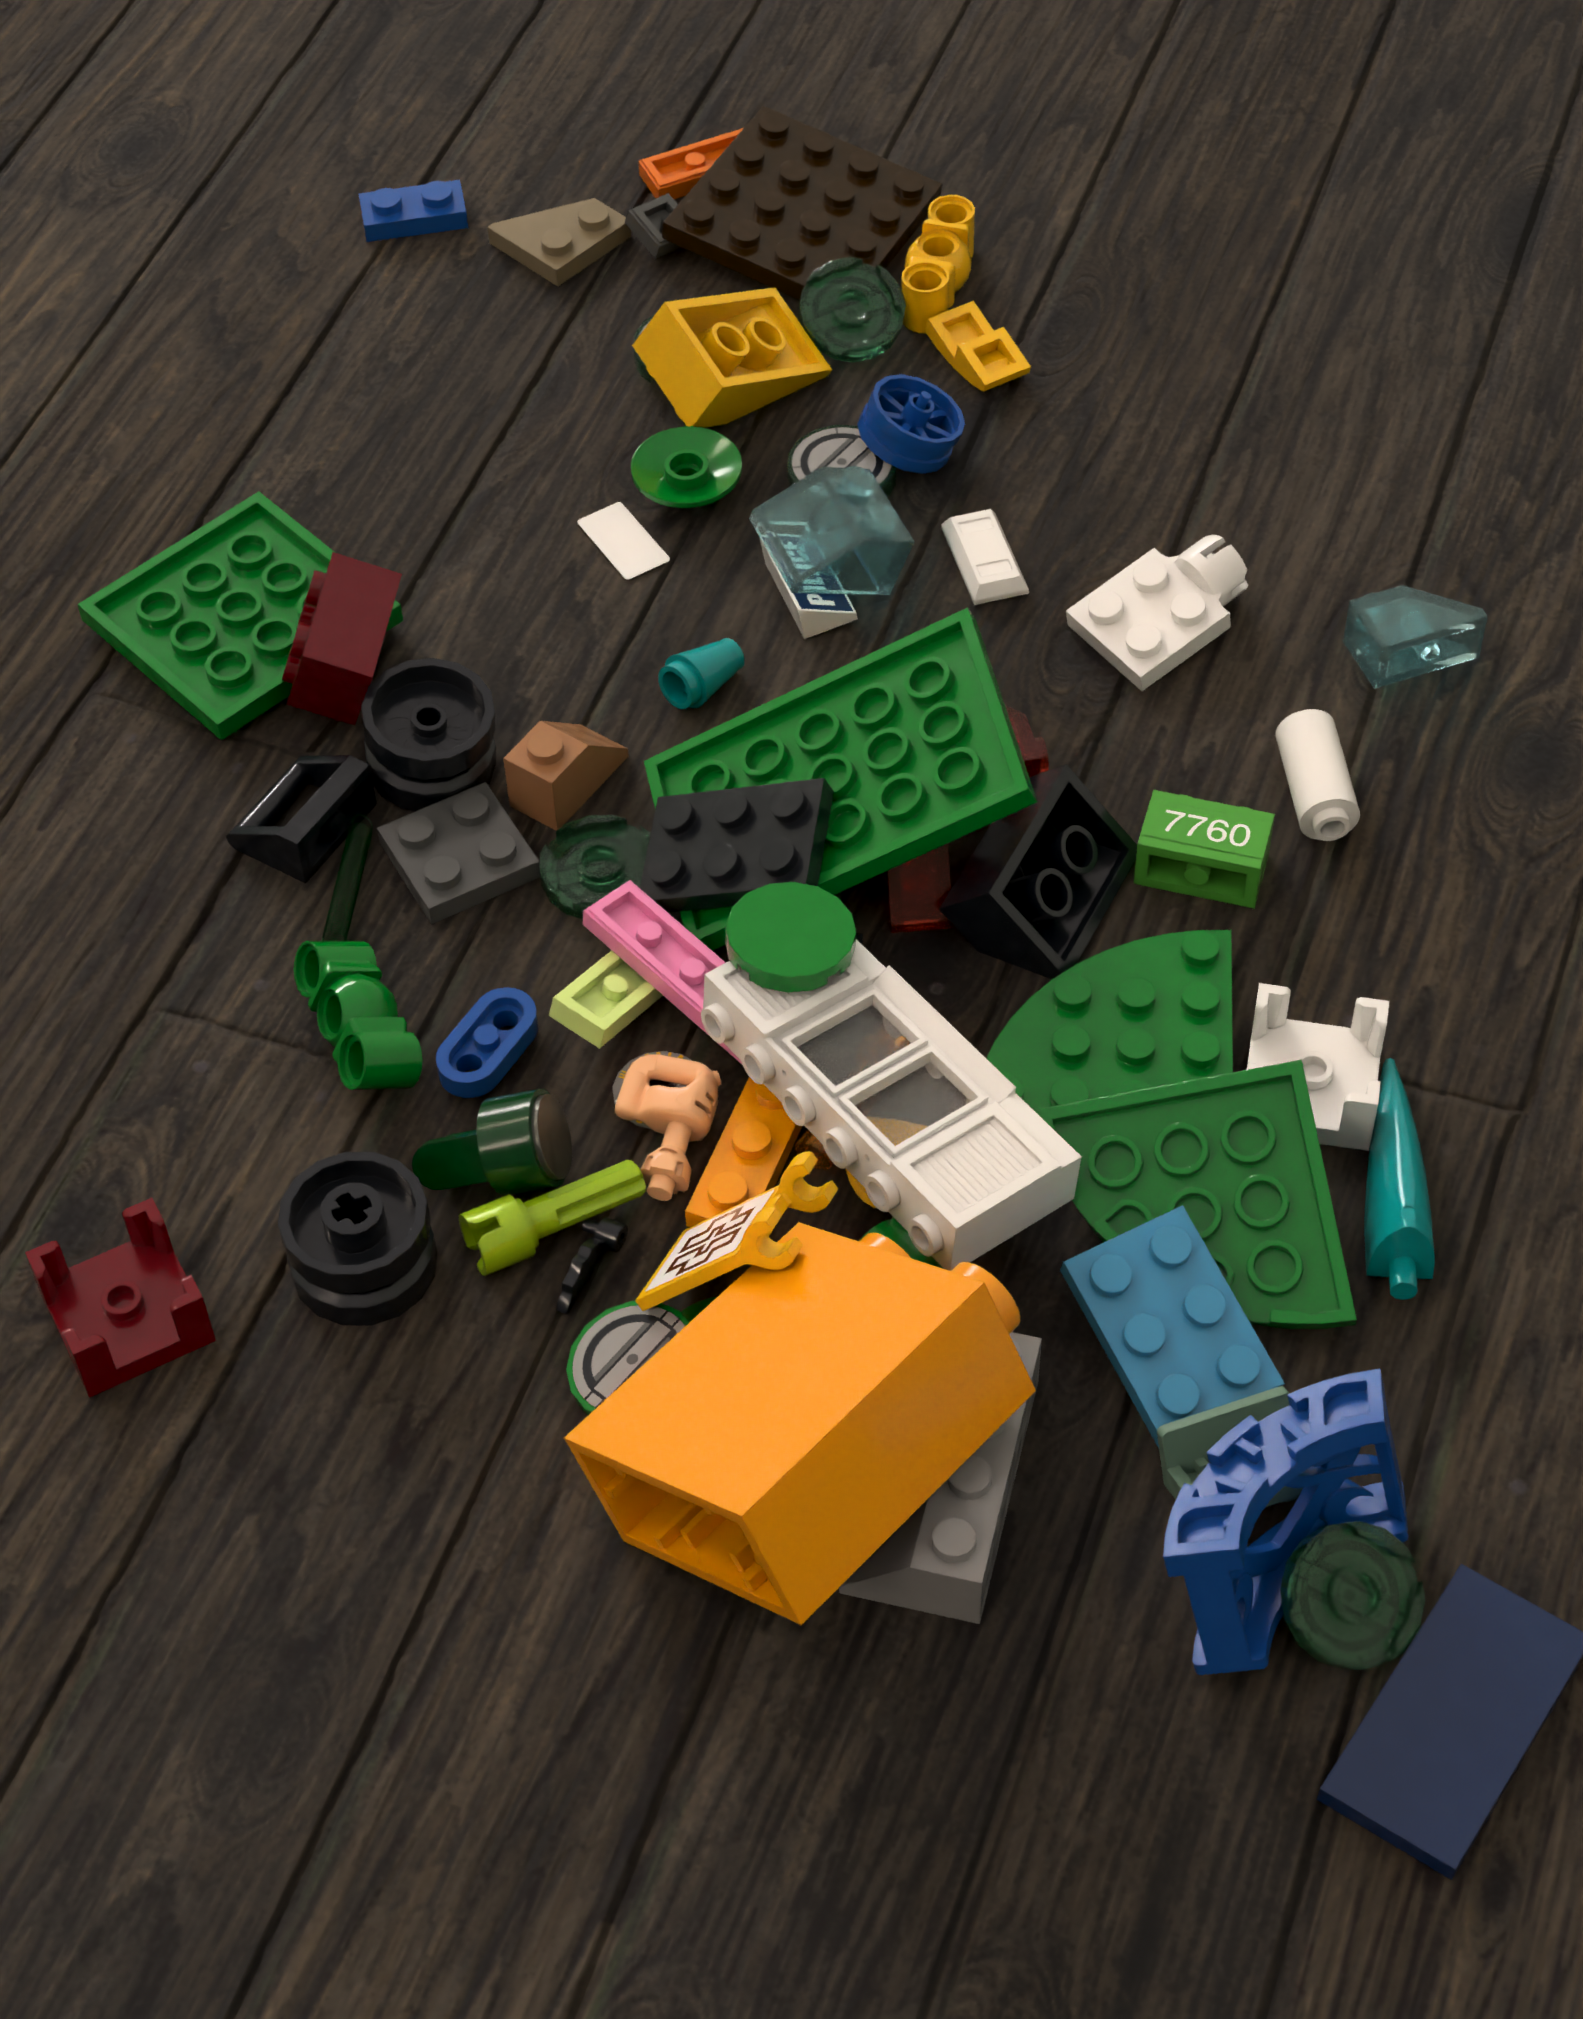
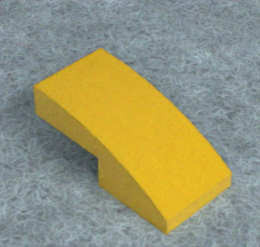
M974 301L928 318L925 333L950 365L979 390L987 391L1030 372V364L1006 329L1001 327L993 330Z

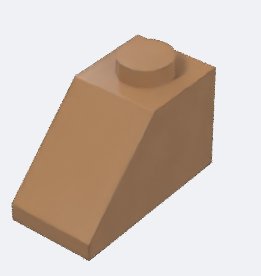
M539 721L503 758L510 807L559 831L629 757L628 748L581 724Z

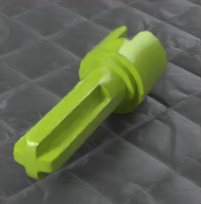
M625 1160L526 1202H522L519 1198L515 1199L512 1195L508 1194L460 1214L459 1224L467 1248L480 1250L481 1258L477 1263V1269L483 1276H488L533 1257L536 1253L535 1248L539 1246V1239L641 1197L646 1192L645 1180L638 1165L632 1160Z

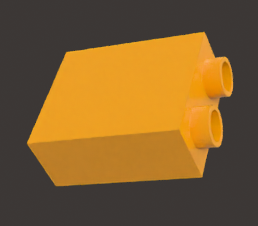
M798 1222L777 1242L785 1243L797 1236L803 1244L789 1266L779 1270L766 1269L755 1265L750 1266L567 1434L564 1439L624 1542L802 1625L1036 1389L1009 1335L1020 1324L1019 1309L1008 1290L991 1273L970 1262H961L949 1271L912 1259L898 1244L879 1233H868L860 1241H856Z

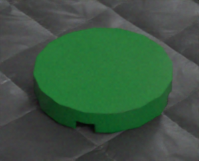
M797 882L773 883L746 893L731 908L725 925V944L729 961L738 970L739 965L742 970L749 973V980L762 988L787 993L810 991L828 984V977L836 974L839 970L841 975L850 966L856 944V928L852 913L843 902L822 888Z

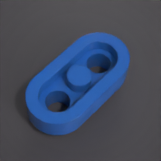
M509 987L491 990L478 999L437 1050L436 1065L441 1085L446 1091L458 1097L474 1098L490 1092L497 1086L538 1033L537 1011L533 999L524 991ZM504 1026H514L510 1030H500ZM475 1069V1071L465 1072L467 1070Z

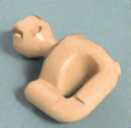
M647 1054L631 1063L625 1074L615 1104V1114L624 1120L642 1121L653 1131L664 1134L661 1147L647 1155L640 1170L645 1184H648V1195L657 1200L668 1201L672 1198L673 1194H678L679 1191L684 1193L688 1190L692 1169L685 1155L689 1142L702 1141L710 1131L718 1105V1086L721 1085V1079L718 1071H712L700 1062L662 1054ZM655 1079L685 1085L686 1087L650 1086V1081Z

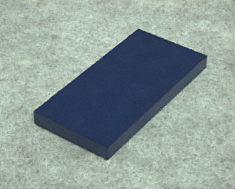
M1461 1564L1320 1787L1317 1800L1452 1880L1583 1659V1631Z

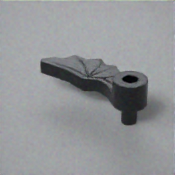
M604 1217L600 1223L591 1219L584 1220L582 1231L593 1234L594 1237L586 1240L580 1246L578 1254L572 1259L569 1271L562 1282V1292L558 1299L556 1310L569 1314L582 1288L592 1275L595 1264L601 1254L606 1249L619 1252L624 1245L628 1234V1226L608 1217Z

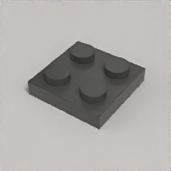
M486 782L377 827L380 845L431 924L541 877L538 858Z

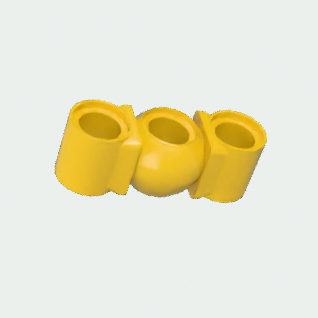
M945 195L933 200L928 208V219L922 225V235L916 238L908 248L905 269L902 272L901 320L904 326L911 331L925 333L928 318L948 311L954 304L955 292L969 278L971 258L974 252L975 207L965 197Z

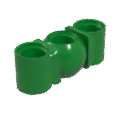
M305 941L301 943L294 960L296 986L301 995L308 998L310 1010L317 1012L320 1033L335 1048L332 1056L338 1064V1072L345 1087L350 1090L408 1089L414 1087L422 1071L421 1046L414 1033L407 1031L405 1018L398 1017L395 997L380 981L382 972L377 967L376 957L370 944L365 941Z

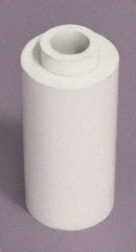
M1317 709L1295 712L1278 725L1275 735L1300 829L1304 835L1312 839L1323 841L1340 839L1356 826L1360 819V810L1334 719L1327 712Z

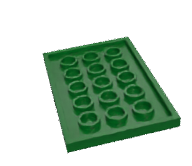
M968 607L644 761L655 809L658 797L824 778L833 789L834 794L818 887L833 895L1037 803L977 621ZM733 906L680 911L683 926L713 951L726 945L725 925Z

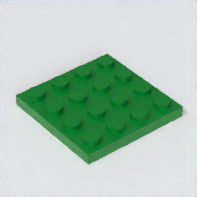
M258 491L77 605L81 619L85 624L222 741L290 695L292 684L282 681V676L297 631L303 605L314 570L326 573L334 551ZM396 600L394 601L386 632L404 621L401 604Z

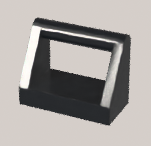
M351 755L300 756L226 835L228 843L237 851L301 882L307 883L347 838L353 816L356 814L367 816L377 805L370 764ZM307 783L319 788L286 826H268ZM361 815L354 817L353 824L361 823L365 817Z

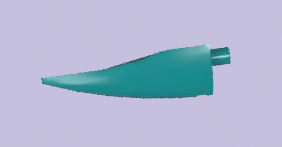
M1389 1058L1385 1060L1382 1066L1379 1102L1369 1149L1364 1216L1366 1276L1389 1277L1391 1296L1396 1299L1406 1300L1416 1296L1418 1292L1417 1278L1433 1279L1435 1256L1431 1208L1418 1133L1394 1059Z

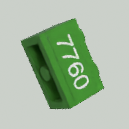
M1153 790L1137 844L1134 884L1255 909L1269 856L1275 814L1253 810L1248 807H1238L1193 798L1188 795Z

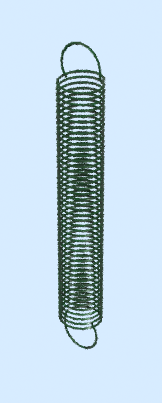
M361 814L353 816L352 825L348 830L322 941H324V936L328 931L332 934L344 936V938H330L347 941L373 831V825L370 821L372 828H369L370 831L367 832V836L362 837L355 835L361 833H352L353 831L351 830L361 829L353 827L365 828L363 826H354L355 824H353L354 817Z

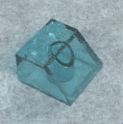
M857 466L847 468L820 467L753 509L749 517L792 593L890 595L915 543L870 469Z

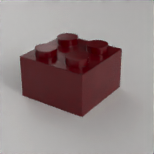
M335 552L332 553L326 573L314 570L282 676V681L292 684L287 705L348 724H356L368 686L373 679L401 580V573Z

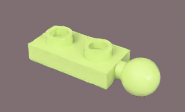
M611 950L553 997L549 1016L600 1049L663 995Z

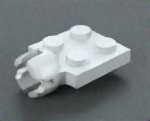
M1219 535L1205 536L1180 555L1167 557L1153 548L1067 609V625L1137 688L1144 691L1231 628L1230 612L1223 606L1247 589L1248 584L1245 580V575L1248 570L1232 545L1222 548L1215 554L1211 553L1225 543L1224 538Z

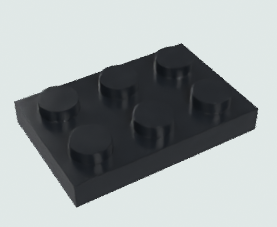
M824 778L658 797L640 889L665 911L678 912L734 906L746 893L767 884L797 882L818 886L834 794L833 789Z

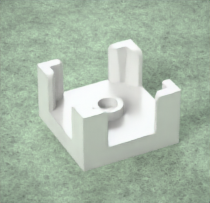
M1259 983L1247 1070L1302 1059L1319 1144L1369 1151L1379 1102L1381 1081H1378V1074L1387 1026L1389 1001L1364 997L1357 998L1351 1028L1287 1019L1291 990L1285 986Z

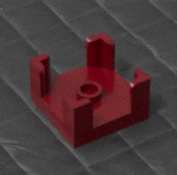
M153 1198L128 1207L122 1212L130 1238L129 1242L68 1268L58 1241L55 1240L25 1252L42 1299L89 1398L216 1341L203 1296L192 1275L186 1276L177 1259L165 1222Z

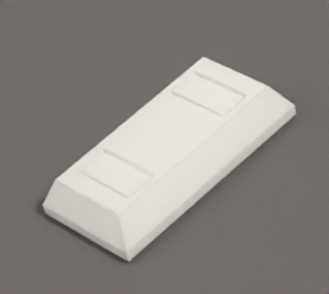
M992 509L953 516L941 524L942 531L974 605L1029 594V588L998 518Z

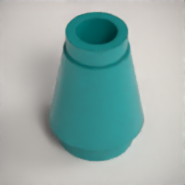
M723 638L720 641L671 655L658 674V682L663 695L669 703L679 709L701 707L744 666L745 658L743 651L734 640Z

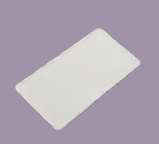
M621 502L612 504L577 521L578 525L626 580L670 561V557Z

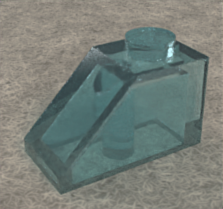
M1401 585L1350 600L1343 642L1375 689L1478 658L1488 616L1482 608Z

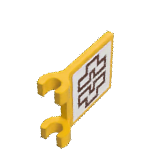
M807 1151L796 1155L782 1174L778 1186L685 1229L635 1300L641 1310L645 1311L742 1265H755L771 1270H779L789 1266L803 1244L797 1236L785 1243H777L771 1240L769 1235L787 1208L809 1213L821 1211L829 1205L838 1190L833 1180L820 1187L811 1186L804 1180L803 1177L810 1174L818 1161L814 1153Z

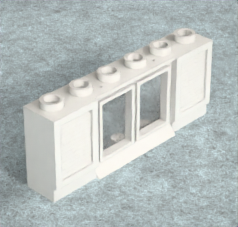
M857 939L850 966L841 975L839 970L836 974L828 977V984L815 990L787 993L762 988L749 980L748 972L742 970L739 965L737 970L730 961L704 974V1000L701 1020L708 1035L719 1044L724 1043L741 1060L748 1076L755 1083L764 1084L782 1102L788 1117L796 1125H804L823 1144L829 1159L841 1169L846 1168L865 1187L866 1193L875 1207L882 1212H889L907 1230L917 1250L925 1256H932L944 1269L951 1271L961 1262H972L1074 1199L1082 1156L1015 1093L1016 1087L890 965L886 968Z

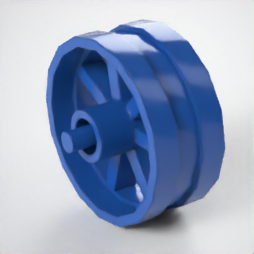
M899 374L886 376L875 384L857 425L861 439L883 461L904 471L923 474L936 472L946 465L951 456L953 446L957 444L962 435L965 421L959 406L951 396L939 387L918 377Z

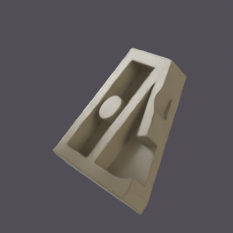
M595 198L495 222L487 227L489 243L556 286H560L632 237L630 228L625 224L626 217Z

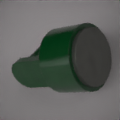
M535 1089L488 1098L480 1106L477 1117V1129L450 1134L443 1138L425 1142L413 1155V1173L418 1177L423 1186L432 1190H444L489 1182L498 1194L505 1196L558 1187L569 1174L572 1163V1141L566 1115L559 1101L545 1089Z

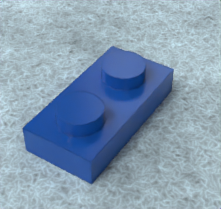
M460 180L433 181L424 185L395 189L382 188L373 192L359 193L366 242L468 228Z

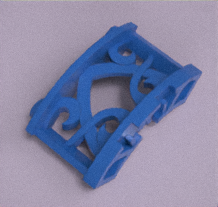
M1381 1369L1350 1373L1298 1389L1287 1395L1288 1406L1270 1414L1259 1422L1252 1415H1249L1229 1430L1207 1451L1209 1463L1195 1479L1192 1485L1183 1484L1170 1512L1165 1532L1163 1558L1168 1577L1184 1576L1198 1628L1192 1660L1197 1674L1207 1675L1258 1670L1268 1666L1274 1633L1288 1608L1286 1590L1291 1566L1299 1552L1312 1539L1329 1531L1343 1529L1365 1533L1384 1546L1407 1541L1408 1525L1405 1492L1385 1400ZM1375 1444L1377 1456L1358 1454L1361 1447ZM1367 1474H1381L1382 1482L1360 1486L1347 1478ZM1284 1486L1303 1488L1287 1517L1247 1547L1254 1524L1270 1500Z

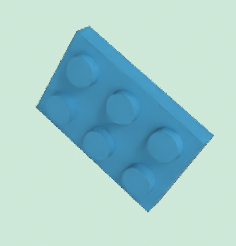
M1183 1205L1063 1262L1060 1271L1158 1448L1157 1429L1161 1425L1285 1384Z

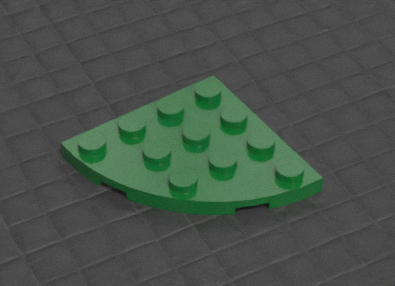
M1194 930L1157 935L1105 950L1077 963L1049 981L1022 1005L1003 1028L993 1043L986 1059L1016 1087L1015 1093L1037 1114V1109L1232 1073L1231 930Z
M1302 1059L1037 1109L1038 1115L1082 1156L1075 1196L1072 1202L1103 1243L1183 1205L1251 1324L1282 1329H1327L1356 1325L1357 1319Z

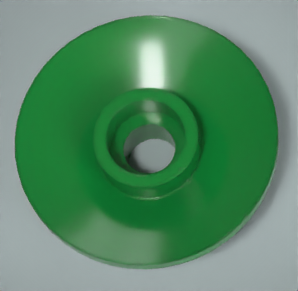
M675 427L658 432L640 444L631 461V475L636 488L648 499L658 504L675 508L700 507L720 500L735 488L742 474V459L736 445L726 436L702 427Z

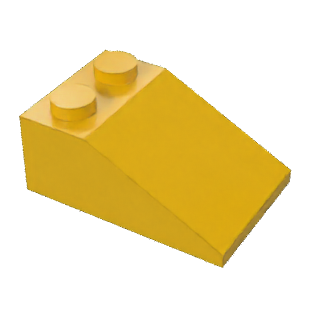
M775 287L664 302L632 345L645 364L648 373L656 380L674 407L677 416L686 426L706 428L728 424L827 377L832 371V368Z

